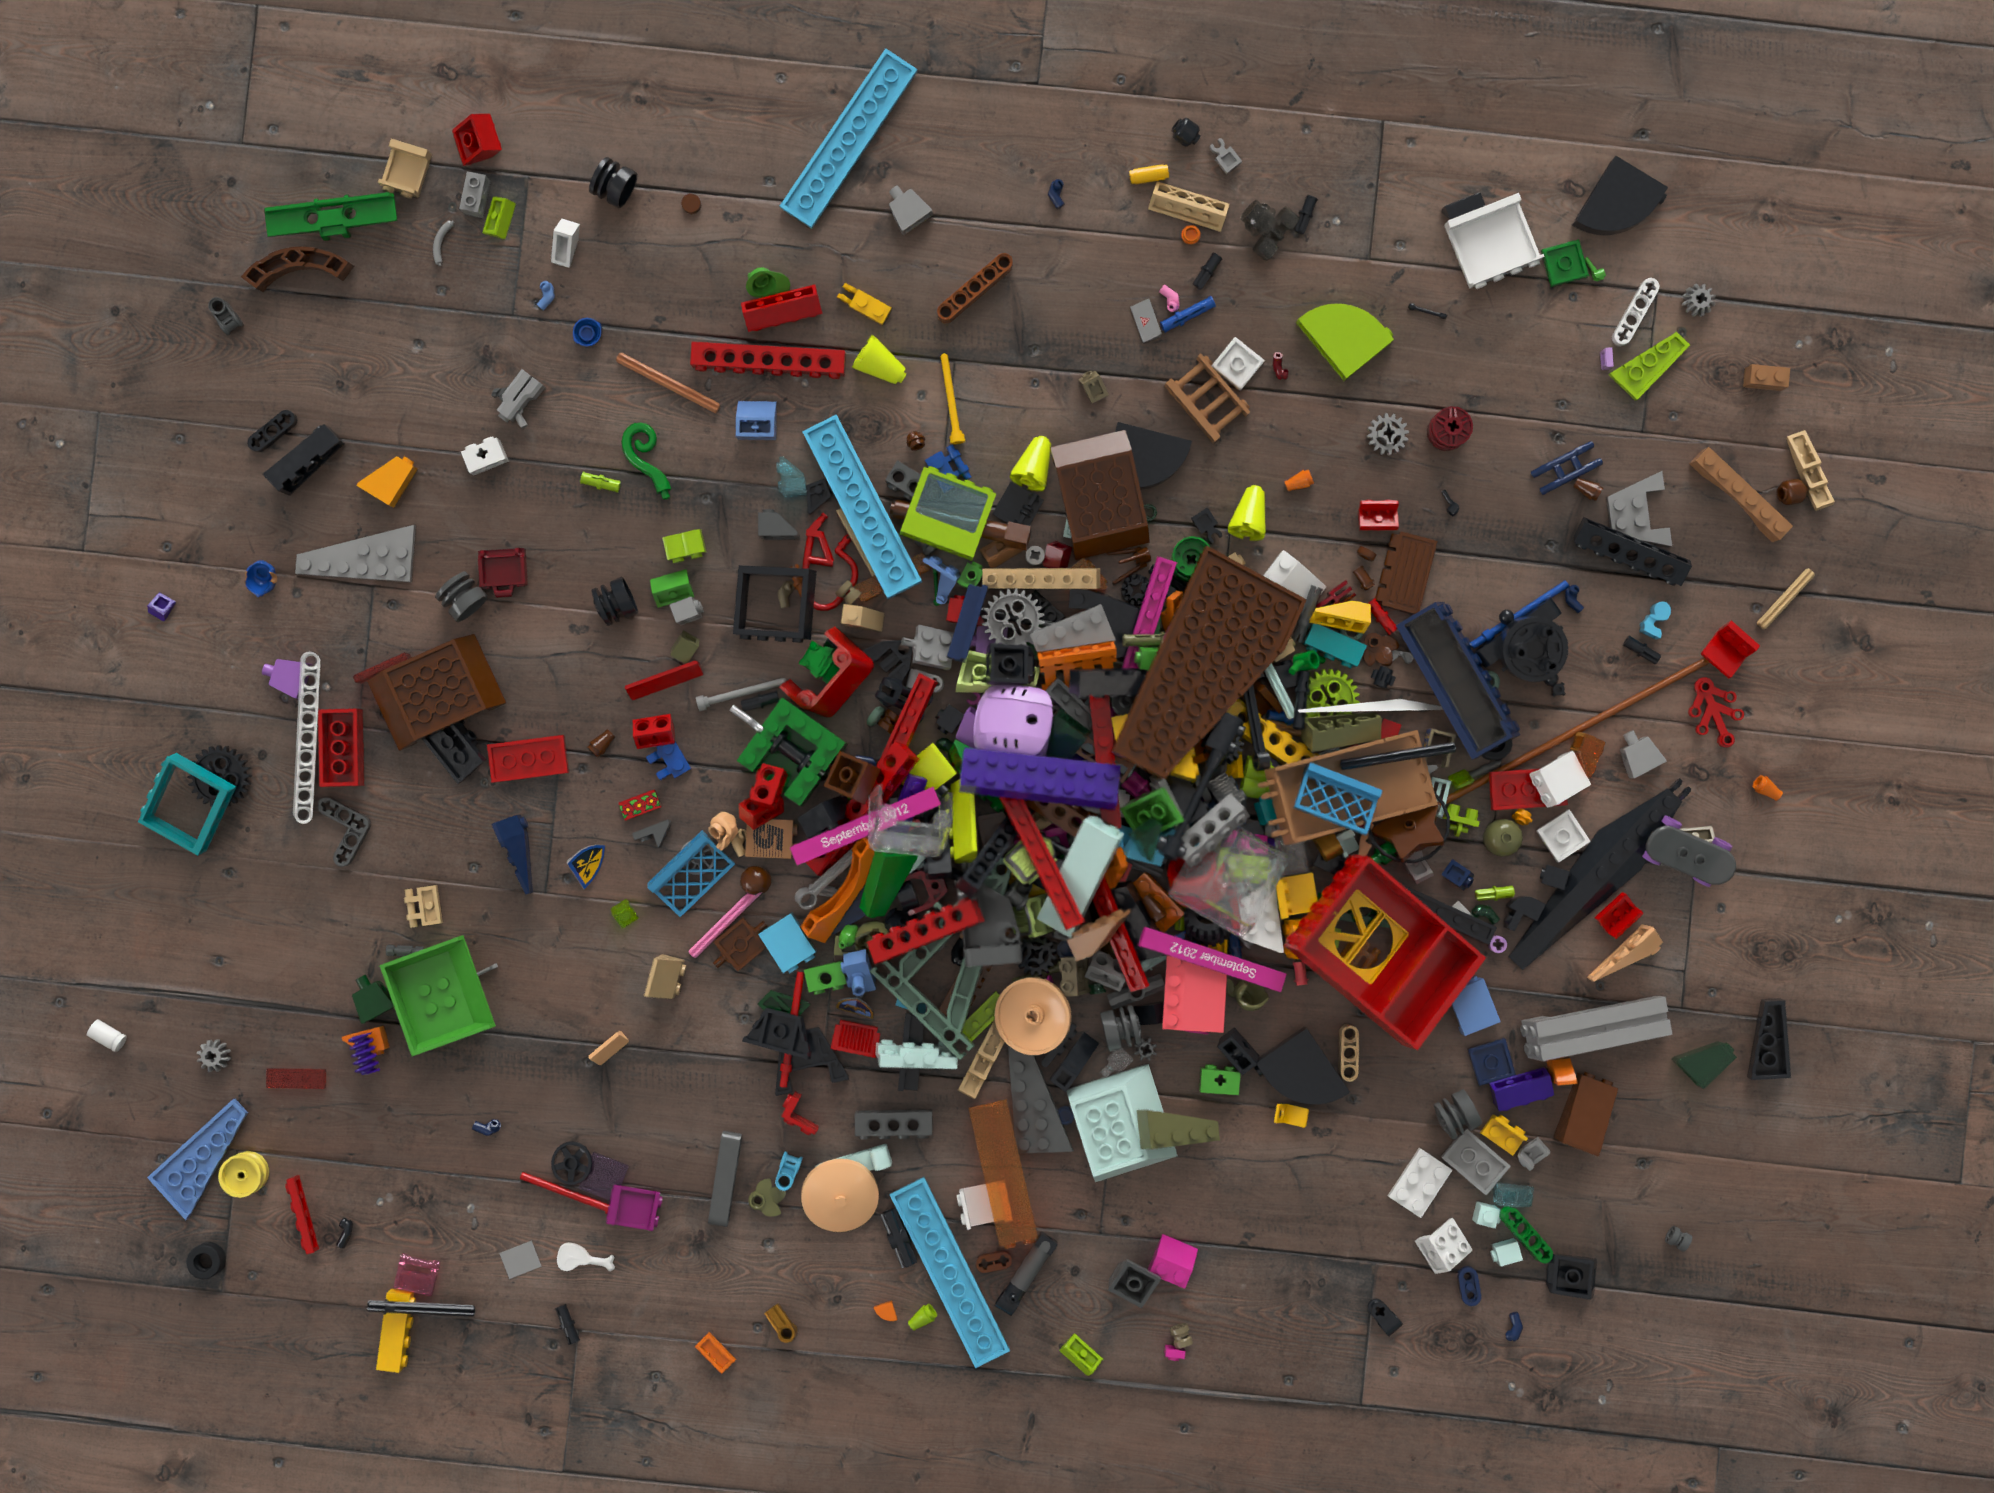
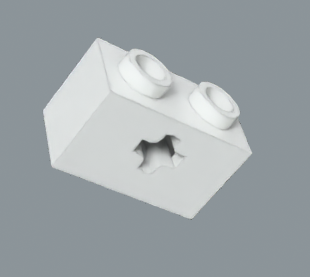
M488 437L483 440V443L468 445L464 451H461L467 469L473 476L509 462L501 440L497 437ZM483 451L487 452L485 459L481 457L483 456Z

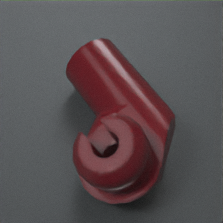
M1276 352L1273 354L1272 364L1276 378L1286 380L1288 379V370L1282 369L1283 354Z

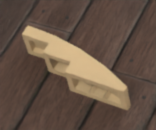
M1806 431L1787 436L1786 439L1801 481L1807 487V495L1814 510L1817 511L1833 505L1835 501L1827 487L1828 480L1820 467L1822 462Z
M995 1020L957 1090L973 1099L976 1098L1004 1044V1040L997 1030Z

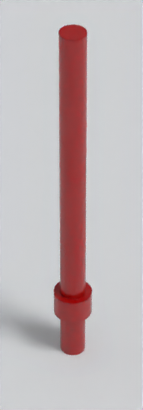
M797 971L791 1008V1014L794 1015L799 1013L805 974ZM784 1053L783 1063L780 1066V1071L782 1072L779 1087L787 1088L789 1073L792 1071V1055Z
M522 1172L520 1176L521 1180L603 1210L605 1214L608 1212L609 1204L525 1172Z

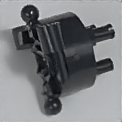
M1551 597L1539 603L1532 612L1524 617L1514 619V614L1511 610H1503L1499 614L1500 622L1506 625L1502 633L1490 642L1481 645L1474 651V654H1478L1484 668L1489 667L1500 659L1503 665L1501 668L1503 672L1507 670L1518 679L1529 682L1544 681L1547 686H1554L1559 680L1557 673L1563 668L1568 657V641L1562 630L1564 628L1553 622L1562 612Z

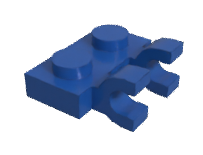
M676 742L674 744L656 746L658 751L646 756L650 764L663 758L668 766L656 773L659 780H663L671 774L674 778H677L692 769Z

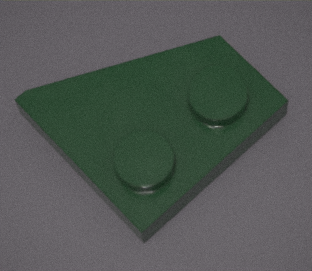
M770 990L760 1000L758 1005L763 1010L772 1008L791 1013L793 996ZM800 1000L798 1016L811 1005L810 1002Z

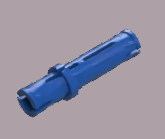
M1209 296L1181 312H1175L1173 316L1161 321L1160 326L1164 333L1179 325H1185V322L1215 308L1216 304L1213 298Z

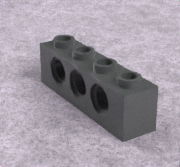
M932 1109L855 1111V1136H859V1139H871V1136H879V1139H890V1136H898V1139H908L912 1135H917L919 1139L929 1138V1135L933 1134ZM876 1120L879 1122L880 1128L873 1130L869 1123ZM896 1120L899 1123V1128L891 1129L889 1122ZM916 1120L919 1126L916 1129H911L908 1126V1122Z

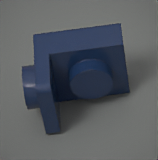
M1453 859L1441 874L1463 891L1469 888L1474 881V874Z

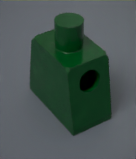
M366 975L355 980L360 990L352 994V998L361 1024L367 1023L394 1008L389 991L380 980L371 984Z

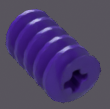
M372 1032L353 1036L348 1040V1042L355 1044L350 1047V1050H356V1053L351 1055V1057L358 1058L353 1063V1065L359 1066L355 1073L364 1075L380 1071V1068H374L379 1062L372 1060L377 1056V1053L370 1052L375 1049V1045H369L374 1039L367 1037Z

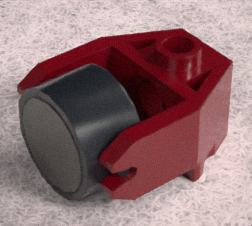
M919 870L907 876L897 895L904 912L908 911L910 916L934 907L933 905L945 895L948 888L944 879L929 880L928 874H924V870ZM910 879H921L925 884L929 898L922 906H920ZM938 882L939 887L933 888L932 883Z

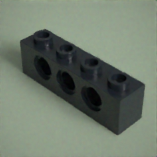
M940 799L941 805L932 808L925 815L920 813V819H924V825L921 826V836L926 839V844H922L923 855H927V862H924V874H928L929 880L952 878L946 799ZM933 818L939 820V822L936 824L929 823V821ZM934 836L940 838L938 842H932L930 839ZM934 855L942 856L939 861L932 859Z

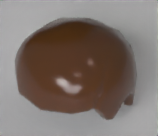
M751 866L742 873L740 885L743 891L751 895H757L761 892L765 893L771 886V875L767 870L759 866Z

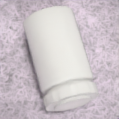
M99 1019L90 1026L87 1032L88 1037L114 1052H118L122 1048L127 1038L126 1035L121 1034V1032Z

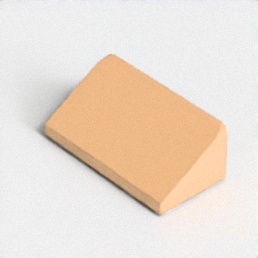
M618 1031L592 1052L588 1058L596 1064L602 1065L623 1048L629 1040L622 1031Z

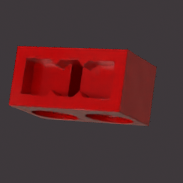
M671 714L633 720V739L636 748L643 749L674 744L675 728Z
M762 763L761 768L756 772L755 786L751 788L749 794L750 800L754 805L773 810L777 809L788 776L785 769ZM770 774H774V778L772 780H766ZM768 792V796L766 798H760L762 793Z
M768 792L762 793L760 798H766L768 796ZM780 797L776 810L754 805L750 798L738 804L739 818L753 830L784 812L782 797Z

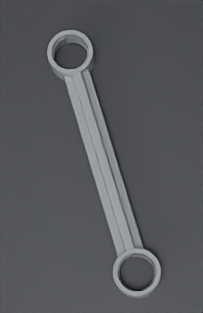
M887 828L882 829L878 836L872 838L882 843ZM852 848L809 888L802 887L796 892L795 901L802 909H811L817 902V895L851 864ZM811 894L807 902L801 903L804 895Z

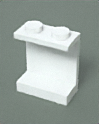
M1005 1180L960 1189L957 1201L958 1205L963 1207L964 1213L960 1215L962 1225H966L967 1230L971 1229V1226L1005 1220V1222L1013 1221Z

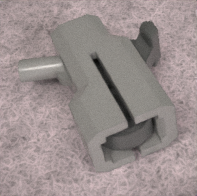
M521 369L507 388H495L492 391L491 396L494 398L499 397L502 401L497 409L500 412L498 416L507 423L509 420L512 422L516 420L521 429L527 427L528 424L522 416L524 408L530 400H536L545 386Z

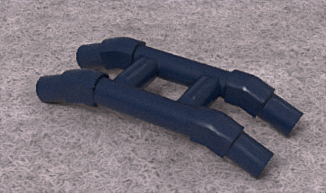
M1592 441L1531 471L1533 478H1536L1554 469L1558 477L1557 480L1539 488L1542 495L1603 465L1602 459L1598 458L1582 466L1577 457L1594 448ZM1570 460L1575 470L1565 475L1560 465Z

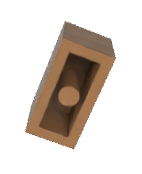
M1752 364L1745 368L1743 387L1782 391L1789 387L1790 368Z

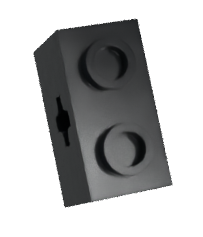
M1235 1027L1219 1039L1217 1047L1242 1075L1257 1065L1260 1055Z

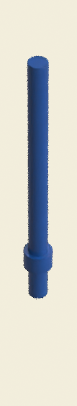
M1567 581L1561 582L1514 613V619L1524 617L1545 599L1553 598L1569 587ZM1499 623L1492 629L1482 632L1481 636L1471 642L1472 649L1494 639V636L1501 632L1506 625Z

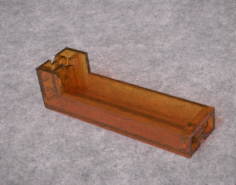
M1007 1099L970 1107V1117L999 1245L1008 1249L1016 1247V1242L1023 1241L1024 1245L1034 1243L1035 1238H1038V1232Z

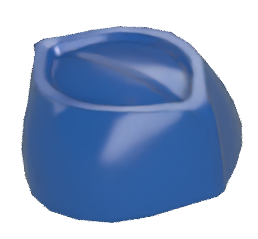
M591 318L578 320L573 327L574 342L582 346L595 345L601 338L602 325Z

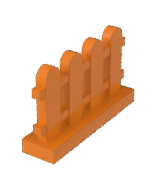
M1114 641L1037 652L1040 673L1044 672L1045 684H1041L1042 690H1046L1057 679L1056 670H1063L1064 681L1062 682L1069 688L1071 669L1077 667L1094 669V665L1101 664L1102 669L1114 668L1113 662H1117Z

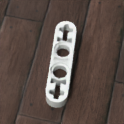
M1648 278L1638 288L1612 335V340L1617 346H1624L1632 339L1659 290V282L1656 279ZM1651 283L1654 290L1649 291L1647 295H1643L1648 288L1646 285ZM1637 299L1644 300L1645 307L1643 309H1639L1636 306L1635 302ZM1632 315L1635 317V325H1629L1626 322L1627 316ZM1625 329H1628L1624 335L1626 339L1620 341L1618 334L1620 335Z

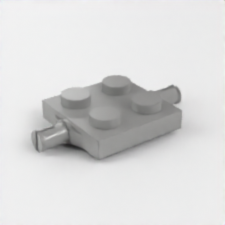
M918 625L914 639L902 638L901 645L912 647L913 663L943 670L951 669L952 659L947 658L954 632Z

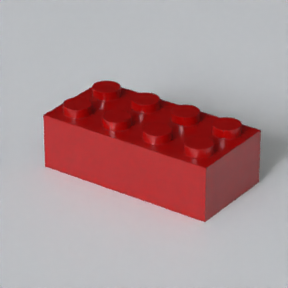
M319 709V787L364 786L363 709Z

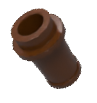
M1363 566L1353 571V574L1362 585L1361 589L1364 588L1367 591L1375 585V580L1370 578Z

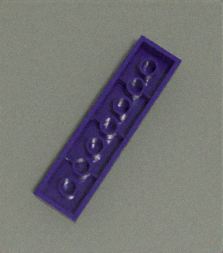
M964 748L959 792L1115 810L1118 800L1121 766Z

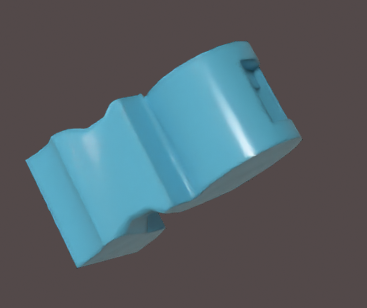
M1663 601L1653 604L1650 608V615H1647L1640 623L1639 632L1655 640L1661 639V629L1656 628L1654 622L1668 620L1671 614L1670 605Z

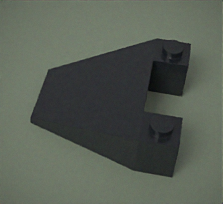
M1070 589L1069 608L1090 609L1099 604L1102 605L1116 639L1114 641L1117 653L1116 658L1126 656L1129 646L1123 647L1122 637L1123 634H1133L1140 608L1095 589Z

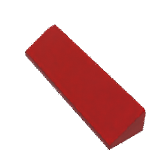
M695 660L625 686V690L632 700H636L703 675L700 662Z

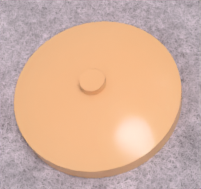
M1027 977L1013 982L1000 994L995 1007V1024L1001 1038L1012 1049L1027 1055H1041L1055 1049L1066 1038L1071 1025V1009L1066 996L1055 984L1042 978Z
M833 1159L821 1163L807 1175L801 1191L802 1206L807 1217L818 1227L833 1232L850 1231L862 1226L874 1214L879 1200L878 1185L873 1174L864 1165L849 1159Z

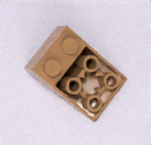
M1122 909L1117 910L1107 918L1106 916L1100 917L1095 920V923L1090 924L1088 922L1080 926V929L1072 932V937L1067 942L1076 961L1092 956L1104 947L1130 914V909L1124 912Z

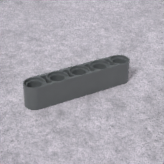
M722 1132L708 1224L728 1227L742 1133Z

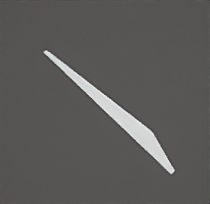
M1394 699L1301 709L1298 712L1443 710L1442 706L1410 700Z

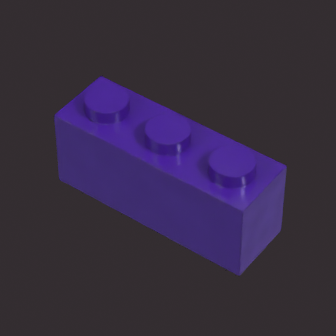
M1545 1067L1489 1083L1493 1103L1498 1111H1508L1516 1106L1528 1105L1530 1102L1546 1100L1554 1096L1551 1077Z

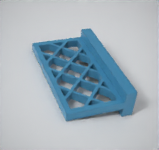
M1310 762L1304 769V776L1293 808L1367 835L1382 790ZM1308 778L1315 780L1318 788L1310 791L1306 784ZM1331 786L1336 794L1328 798L1323 788ZM1320 790L1324 800L1316 803L1311 793ZM1349 793L1354 801L1346 805L1341 795ZM1308 795L1312 803L1309 807L1300 805L1301 798ZM1338 797L1342 807L1334 810L1329 800ZM1364 799L1372 802L1370 809L1365 812L1359 801ZM1326 802L1330 812L1327 814L1321 813L1318 805ZM1356 804L1360 814L1352 817L1348 806ZM1344 809L1348 819L1345 821L1339 820L1335 812ZM1363 817L1365 821L1364 829L1357 827L1354 821L1355 818Z
M702 830L647 883V888L681 917L735 865V862L723 851H720L716 844ZM709 844L714 849V855L702 856V849ZM691 859H700V869H688V862ZM702 859H714L713 869H702ZM716 859H725L729 863L724 869H716ZM678 872H686V882H675V875ZM688 872H700V882H688ZM702 872H713V879L710 882H702ZM686 885V895H675V886ZM688 885H700V892L697 895H688ZM663 886H672V895H663L659 890ZM674 899H686V905L679 910L674 905Z

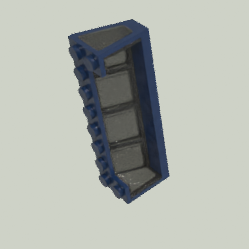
M1434 602L1399 623L1396 627L1471 759H1477L1520 736V727L1509 716L1511 712L1508 706L1501 702L1499 690L1496 687L1493 688L1490 682L1491 676L1487 670H1483L1481 667L1482 661L1477 653H1473L1471 649L1472 643L1469 638L1464 637L1462 634L1463 628L1458 620H1454L1452 616L1453 610L1448 603L1445 604V602Z

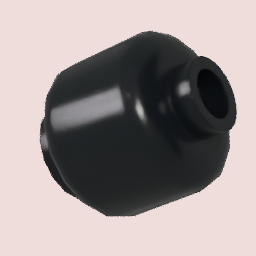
M1189 118L1178 119L1171 130L1173 132V139L1185 147L1191 144L1195 145L1201 136L1199 134V125Z

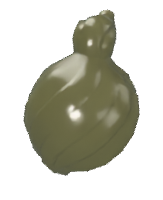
M1227 978L1226 994L1230 997H1235L1242 1009L1247 1011L1259 1010L1269 1000L1265 987L1244 980H1240L1235 986L1232 980Z

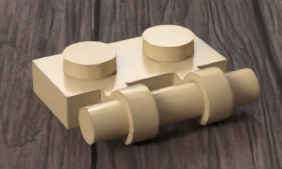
M438 885L417 888L418 896H413V889L405 890L406 897L404 898V903H407L408 915L406 917L409 920L410 928L418 927L417 919H421L422 926L443 923ZM419 901L420 913H416L414 902Z

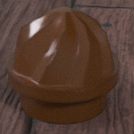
M913 431L908 434L907 446L912 451L920 450L925 446V437L920 432Z

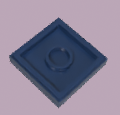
M1505 1038L1467 1048L1478 1086L1516 1075Z

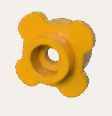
M1517 809L1515 815L1512 814L1511 816L1517 824L1523 826L1529 825V822L1533 821L1531 819L1532 814L1524 809Z

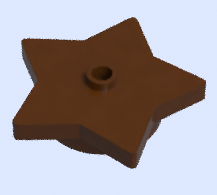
M1437 801L1438 805L1386 818L1372 829V834L1392 843L1401 862H1405L1412 854L1426 847L1444 845V839L1435 825L1440 804Z

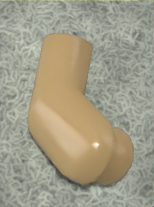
M739 829L731 842L738 858L745 855L743 847L746 839L745 829Z

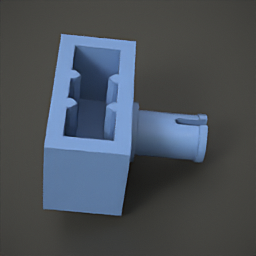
M866 949L843 954L841 969L843 974L846 973L847 987L852 989L853 994L861 996L865 992L876 990V978L870 972L872 966Z

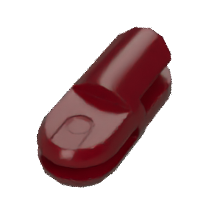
M1345 580L1327 593L1328 597L1319 602L1316 608L1324 606L1329 601H1331L1329 605L1348 602L1357 595L1354 592L1342 601H1339L1340 598L1352 590L1351 586H1349L1337 595L1334 594L1348 584Z

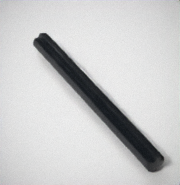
M1454 742L1343 759L1340 760V766L1342 770L1454 753L1456 752V746Z

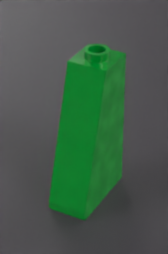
M910 846L876 847L859 908L867 917L875 918L885 916L918 858V855Z

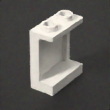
M1574 751L1557 757L1558 759L1529 774L1533 785L1537 788L1541 800L1547 808L1560 804L1591 785Z

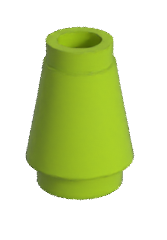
M923 1305L908 1321V1324L915 1331L934 1322L937 1313L932 1305Z

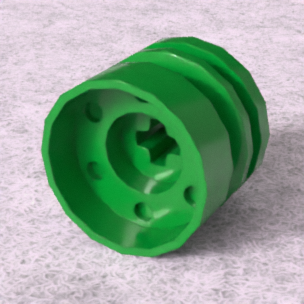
M1190 536L1183 538L1176 544L1171 555V561L1177 562L1174 570L1177 578L1184 582H1189L1204 547L1209 546L1205 540L1200 537ZM1188 559H1194V563L1187 564Z

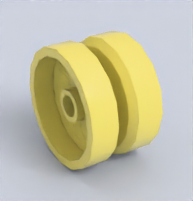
M245 1151L238 1153L222 1164L218 1176L220 1186L232 1197L242 1198L249 1196L264 1187L269 1177V1167L263 1156L256 1152Z

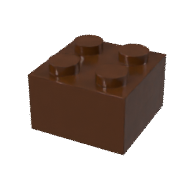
M839 751L824 786L865 805L881 769Z

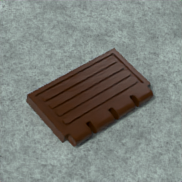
M1402 531L1399 532V535L1391 534L1388 547L1394 548L1395 551L1387 550L1384 565L1390 567V570L1382 569L1379 584L1385 585V588L1378 587L1375 596L1376 601L1381 602L1380 606L1410 614H1416L1420 611L1438 541Z

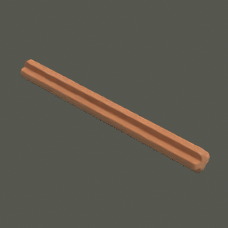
M619 353L616 361L619 364L714 413L718 412L720 408L718 402L623 353Z

